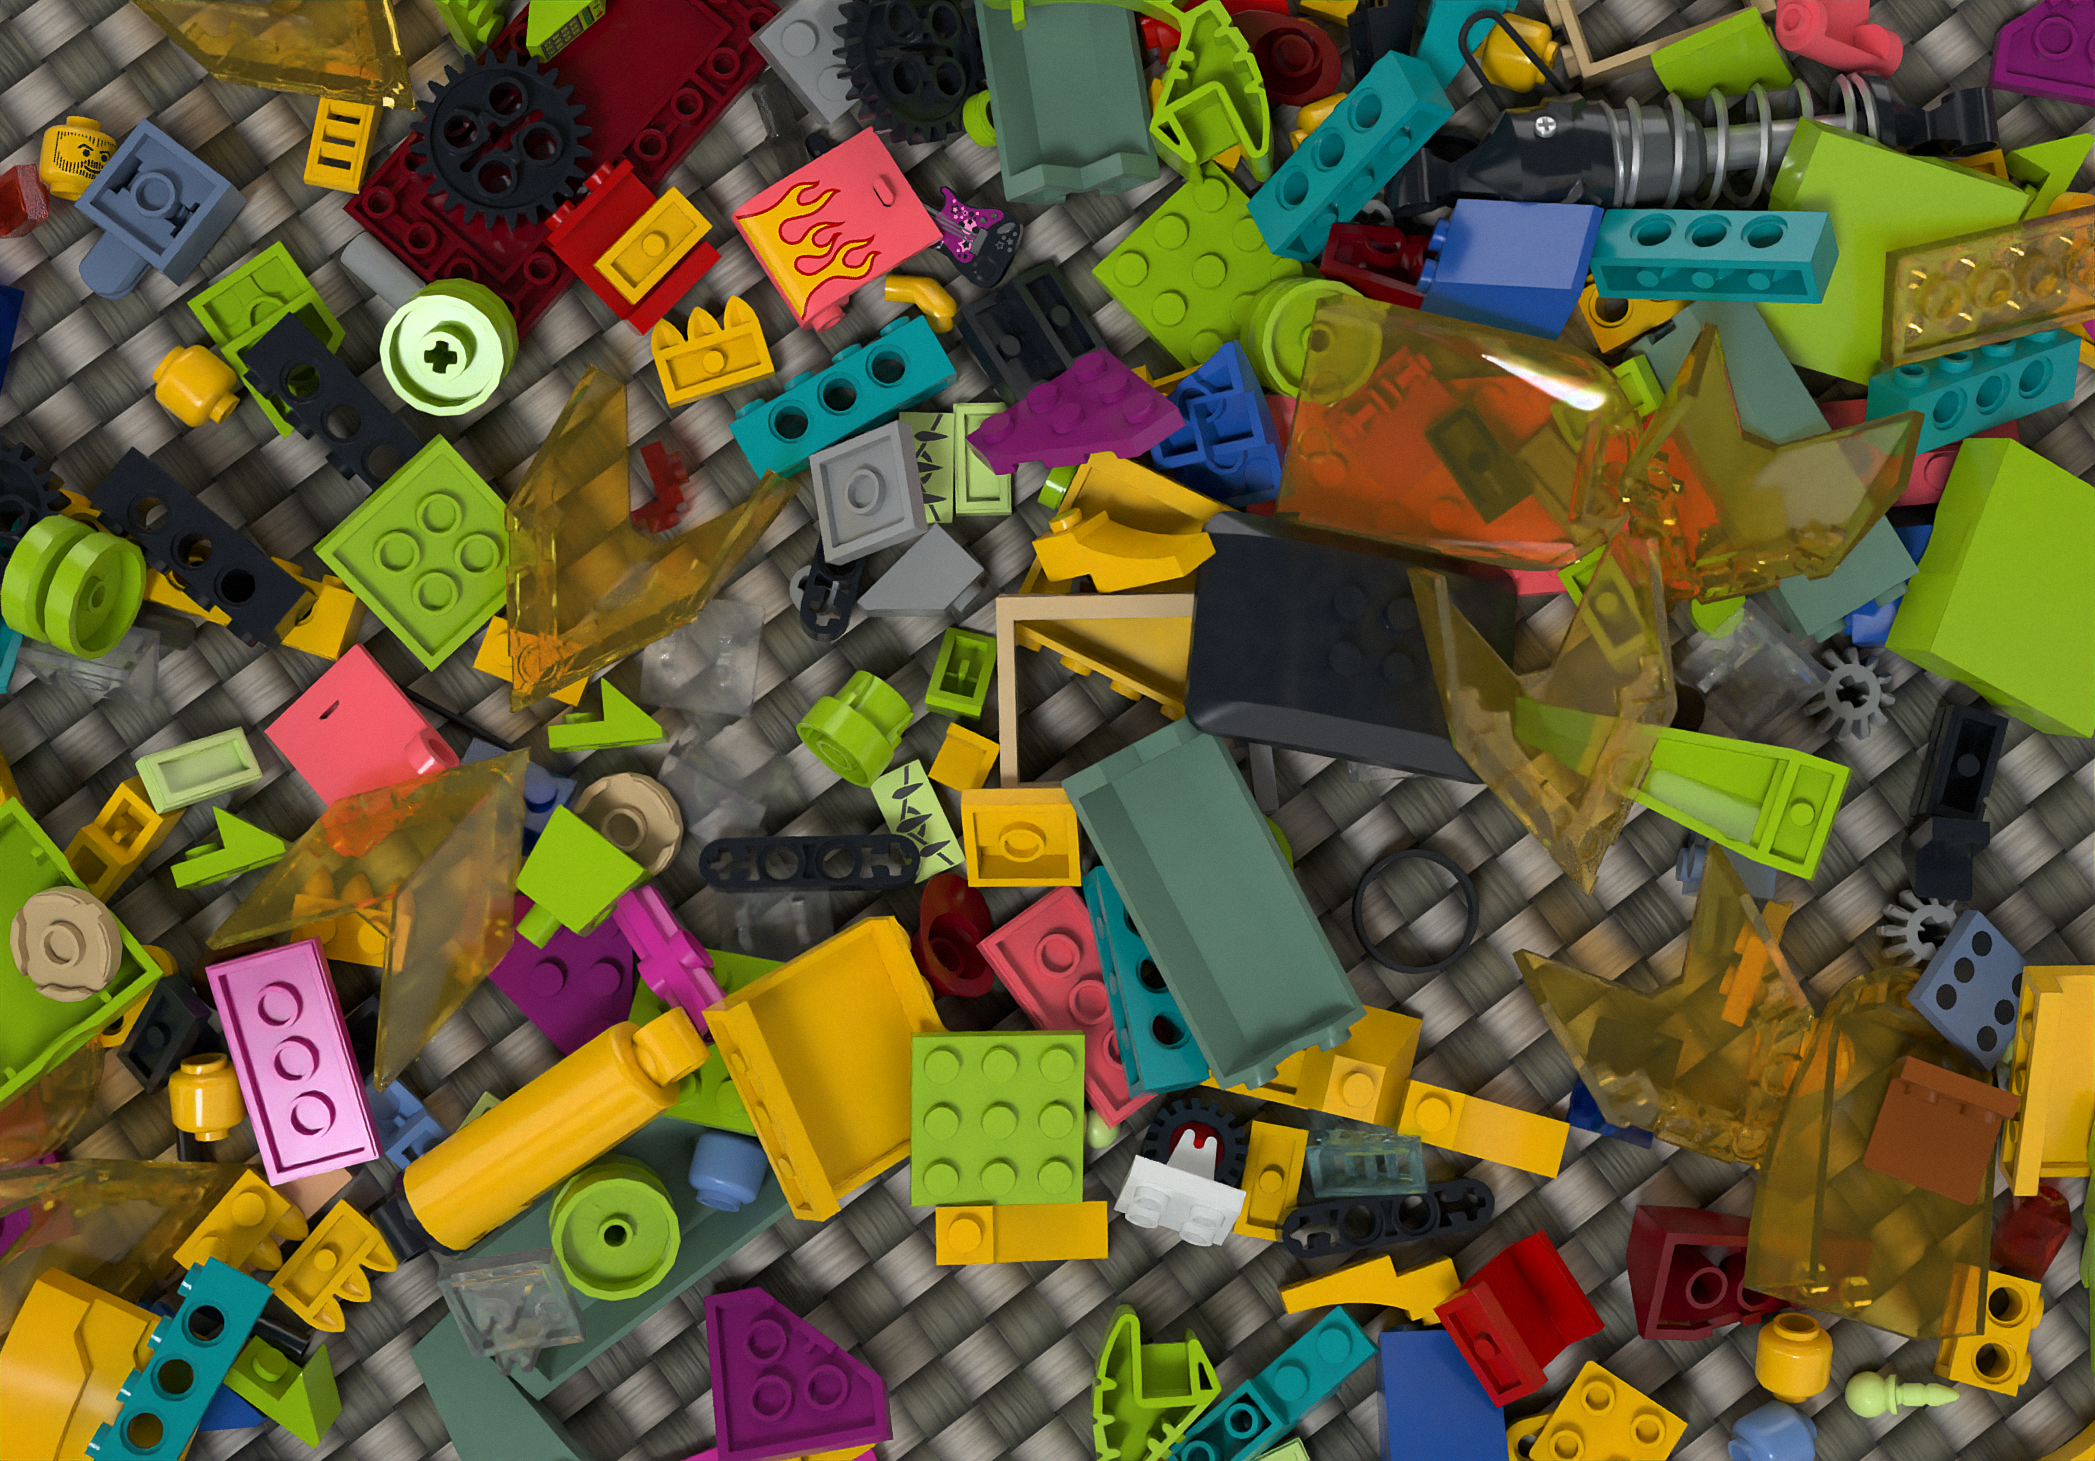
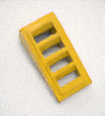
M328 68L321 91L303 178L305 184L360 194L387 99L380 78L337 68ZM337 115L360 119V123L357 125L337 121L336 118ZM334 137L354 141L355 147L330 143V139ZM327 157L351 162L350 170L323 165L324 159Z

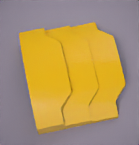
M54 1267L49 1268L36 1280L0 1353V1461H93L94 1458L86 1455L85 1451L103 1421L112 1426L114 1425L125 1405L117 1401L116 1397L133 1368L142 1372L146 1369L155 1353V1350L146 1345L162 1317ZM194 1332V1334L200 1339L209 1340L208 1338ZM171 1359L164 1365L161 1371L163 1386L173 1393L186 1392L194 1381V1372L191 1365L182 1359ZM140 1413L131 1423V1436L141 1446H154L159 1443L163 1436V1424L154 1414ZM198 1427L178 1461L185 1460Z

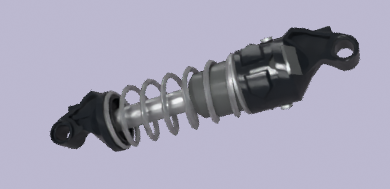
M1874 70L1854 72L1846 77L1840 74L1831 84L1829 115L1814 116L1810 90L1799 78L1790 86L1787 107L1788 119L1771 121V109L1767 93L1760 84L1756 83L1748 91L1746 100L1747 124L1729 125L1725 98L1715 87L1706 97L1705 128L1702 127L1697 117L1685 107L1683 108L1679 96L1674 92L1670 93L1665 99L1663 109L1658 105L1639 107L1637 101L1631 96L1624 102L1621 109H1611L1602 99L1599 101H1585L1580 93L1546 96L1542 98L1538 106L1501 111L1477 147L1453 163L1433 156L1432 149L1421 147L1386 183L1390 213L1398 217H1413L1430 213L1445 206L1454 209L1458 199L1595 205L1604 209L1603 220L1607 209L1646 208L1671 210L1678 198H1683L1694 210H1709L1719 197L1721 190L1731 202L1739 208H1745L1752 205L1763 190V187H1765L1769 194L1772 190L1774 183L1768 173L1769 166L1781 165L1800 119L1798 117L1799 95L1803 117L1874 138L1886 147L1900 153L1913 156L1969 157L1991 151L2000 145L1992 89L1973 87L1952 92L1941 98V106L1928 112L1898 95L1883 77ZM1757 102L1760 112V122H1757ZM1715 108H1716V113H1717V124H1718V127H1716V123H1715ZM1756 168L1757 176L1752 191L1748 196L1739 197L1731 187L1726 172L1729 170ZM1714 172L1715 179L1709 197L1704 201L1698 202L1694 199V194L1703 184L1706 173Z

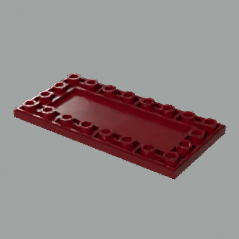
M606 0L605 14L548 62L540 63L538 74L544 76L549 70L556 67L560 74L555 86L557 90L573 84L576 90L575 95L568 102V106L585 104L587 114L576 121L575 125H585L592 129V137L578 141V145L592 151V160L576 161L575 165L586 173L588 179L606 160L615 167L620 161L627 159L634 166L631 172L655 194L770 66L748 39L782 9L772 0ZM530 2L487 48L493 50L497 63L505 64L511 49L516 50L519 66L525 68L528 61L532 58L526 47ZM487 49L475 61L477 66L485 65ZM502 90L493 98L492 108L499 114L511 115L521 107L523 98L516 91ZM539 110L534 111L509 135L504 136L499 130L494 131L490 135L493 141L492 147L479 156L464 162L461 165V170L463 172L470 171L488 152L496 147L502 148L505 153L513 148L511 136L525 126L540 120L543 113ZM459 122L450 128L447 142L457 148H466L476 140L477 128L470 123ZM411 132L361 187L360 194H355L342 209L426 283L431 284L436 280L463 278L486 286L504 301L516 321L520 345L579 279L542 241L551 231L544 224L551 214L544 208L537 210L539 227L536 228L532 226L525 215L518 217L516 233H511L505 218H498L493 233L488 232L485 216L480 214L470 226L465 225L463 221L465 208L463 206H460L449 215L444 211L443 207L448 197L447 193L434 198L429 196L427 189L436 177H418L415 169L428 161L427 157L414 156L410 152L411 145L425 141L424 137ZM536 135L528 141L526 153L535 160H546L555 153L557 143L548 135ZM493 167L483 174L481 187L490 193H501L510 186L512 175L504 168ZM569 179L567 184L575 194L574 201L570 202L576 206L590 190L583 184L584 182ZM559 195L554 199L557 208L567 200Z

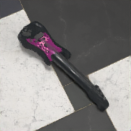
M820 133L809 134L805 140V147L814 160L834 148L829 145L828 139ZM947 186L940 187V192L944 196V204L941 208L918 197L943 235V239L927 249L937 250L947 256L956 269L974 285L988 289L997 286L1004 278L1018 252L1023 236V226L1020 219L1012 213L1001 209L971 206L963 202L957 193Z

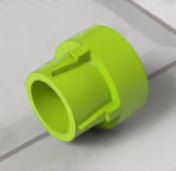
M859 670L833 697L821 696L797 724L796 730L806 747L829 769L857 786L869 788L894 759V750L902 741L900 736L915 715L903 697L890 685L869 672Z

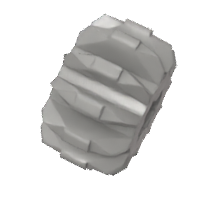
M1856 647L1844 649L1841 658L1833 649H1830L1821 654L1822 665L1814 662L1806 665L1804 672L1813 683L1798 685L1796 693L1803 697L1811 698L1812 703L1803 706L1799 712L1802 717H1808L1817 713L1819 719L1813 728L1816 734H1823L1832 727L1835 742L1842 743L1847 741L1851 732L1858 740L1870 737V724L1880 727L1887 723L1888 718L1878 706H1890L1895 703L1896 697L1891 693L1881 692L1880 686L1892 681V675L1889 672H1885L1875 676L1873 670L1878 664L1879 659L1873 654L1867 656L1859 664V653ZM1851 687L1855 693V698L1840 703L1836 691Z
M1911 889L1899 893L1901 907L1894 904L1885 905L1883 913L1893 922V925L1878 926L1876 933L1881 937H1891L1892 940L1891 945L1881 950L1883 958H1892L1900 955L1901 957L1896 965V972L1900 975H1908L1915 969V974L1919 980L1965 910L1953 912L1957 900L1919 897ZM1920 924H1931L1934 927L1935 936L1928 938L1932 942H1920L1918 931L1925 930Z

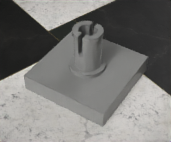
M896 420L809 456L826 563L840 566L929 532L911 424Z

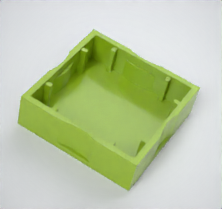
M1800 116L1770 192L1768 211L1829 212L1839 256L1821 304L1753 302L1791 364L1869 386L1870 377L1895 369L1899 364L1915 362L1938 354L1944 348L1958 347L1966 344L2029 194L2004 178L1936 157L1913 156L1900 153L1886 147L1874 138Z
M1964 438L1937 507L1928 546L1917 565L1920 572L1913 575L1909 580L1907 586L1910 591L1903 596L1884 647L1941 678L1958 681L1969 686L1992 706L2043 733L2091 739L2095 730V487L2012 438Z
M14 796L0 806V1112L153 992L159 980L165 977L161 968L110 909L108 910L118 925L123 945L121 965L111 984L85 1000L64 1003L44 997L34 989L38 985L32 981L29 975L22 976L15 965L10 946L11 925L17 911L22 909L32 896L48 888L68 885L88 891L90 894L92 893L71 869L64 854Z

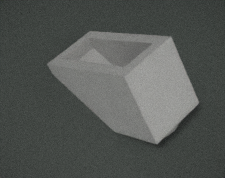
M935 523L928 530L929 532H926L857 601V604L867 617H946L954 608L963 613L985 590L979 584L985 578L984 569L941 526Z

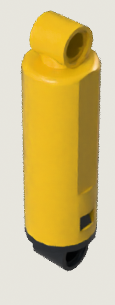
M682 1006L664 1013L642 1028L633 1022L624 1021L602 1032L482 1116L472 1120L445 1139L441 1144L404 1167L396 1176V1197L374 1211L370 1218L399 1266L412 1261L430 1249L445 1256H457L481 1240L487 1233L496 1227L502 1226L530 1207L548 1191L676 1106L680 1097L678 1080L712 1058V1054Z

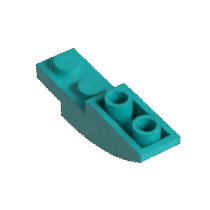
M1338 1305L1254 1379H1247L1185 1433L1187 1437L1180 1445L1176 1442L1170 1447L1174 1452L1167 1460L1253 1461L1342 1388L1341 1384L1376 1355L1380 1349L1344 1305Z

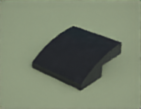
M1052 259L1010 279L1002 289L959 309L952 317V320L1008 409L1026 398L1028 392L1034 387L1048 383L1070 369L1081 356L1096 352L1102 347L1110 352Z

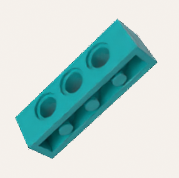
M1389 50L1383 58L1372 66L1370 72L1348 96L1335 106L1334 111L1321 125L1300 143L1294 154L1274 175L1264 182L1263 187L1246 204L1272 254L1310 263L1325 248L1332 223L1348 224L1456 112L1427 62Z
M1607 209L1600 224L1590 261V268L1600 298L1821 304L1836 265L1839 250L1829 212Z
M923 315L912 321L908 316L896 319L880 331L882 338L865 348H862L860 343L845 348L832 358L831 361L834 365L815 376L812 371L804 372L783 386L786 393L768 403L763 398L757 399L735 413L737 420L728 426L765 492L811 467L810 455L850 440L858 434L877 429L899 417V412H907L957 383L956 370ZM895 360L901 363L905 368L903 376L894 383L880 382L875 378L874 371L881 362ZM839 387L849 388L857 395L853 406L845 411H835L826 405L829 393ZM800 415L808 421L805 433L798 438L787 439L778 433V426L786 416Z
M2035 317L2027 319L2021 325L2001 332L1987 333L1981 339L1958 347L1944 348L1938 354L1915 362L1899 364L1895 369L1870 377L1864 439L1897 458L1906 460L2074 398L2081 337L2059 327V324L2052 319Z
M1104 865L1095 867L1082 878V886L1129 1098L1134 1099L1193 1088L1210 1078L1208 1071L1210 1067L1141 935L1130 926L1127 916L1128 911ZM1141 964L1149 965L1157 971L1160 977L1159 989L1151 988L1143 982L1140 976ZM1154 1019L1162 1020L1170 1027L1173 1035L1171 1045L1163 1044L1155 1037L1152 1029Z
M213 1256L209 1257L205 1266L194 1262L177 1291L178 1294L186 1298L174 1319L164 1314L146 1345L155 1350L154 1355L144 1372L133 1368L116 1397L117 1401L125 1404L113 1426L104 1421L102 1422L88 1445L85 1454L94 1458L93 1461H178L275 1289ZM205 1305L216 1307L224 1317L223 1331L213 1340L200 1339L191 1328L193 1314L197 1309ZM171 1359H182L188 1362L193 1369L194 1381L186 1392L173 1393L168 1391L162 1384L161 1371L164 1365ZM151 1413L161 1420L163 1436L158 1444L145 1447L133 1440L130 1427L133 1419L138 1414Z

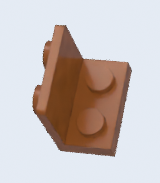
M1911 1056L1897 1058L1862 1158V1165L1870 1170L1965 1205H1972L1978 1194L2002 1121L2014 1119L2021 1096Z

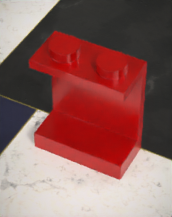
M627 159L620 161L615 167L606 160L583 183L590 192L576 206L567 199L544 222L551 231L542 241L637 336H644L722 256L707 241H698L635 305H631L592 264L658 199L631 172L634 166Z
M1543 1229L1501 1249L1433 1308L1496 1408L1538 1391L1548 1381L1542 1370L1568 1345L1598 1333L1605 1327L1603 1321Z

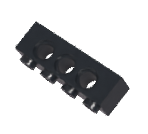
M290 311L240 358L250 368L243 377L266 400L276 393L291 408L284 418L308 441L317 434L332 449L325 456L326 460L343 477L350 481L357 474L372 489L365 497L366 499L388 480L374 475L369 467L370 455L376 448L380 446L394 447L401 456L402 468L425 447ZM300 365L314 367L320 376L319 388L308 397L295 396L288 386L289 374ZM343 405L354 407L361 417V426L358 432L349 438L337 437L329 427L331 412Z
M133 446L87 498L102 510L96 518L100 524L117 537L125 539L131 534L145 546L142 554L148 564L164 576H167L172 569L188 582L182 591L207 612H210L215 605L232 618L225 627L252 649L258 642H261L275 650L319 599L153 460ZM165 504L168 508L167 521L157 530H148L146 518L149 511L157 505ZM209 540L212 546L210 558L204 564L192 567L189 561L191 548L199 541ZM243 576H253L255 580L253 595L244 602L235 603L232 597L233 585Z

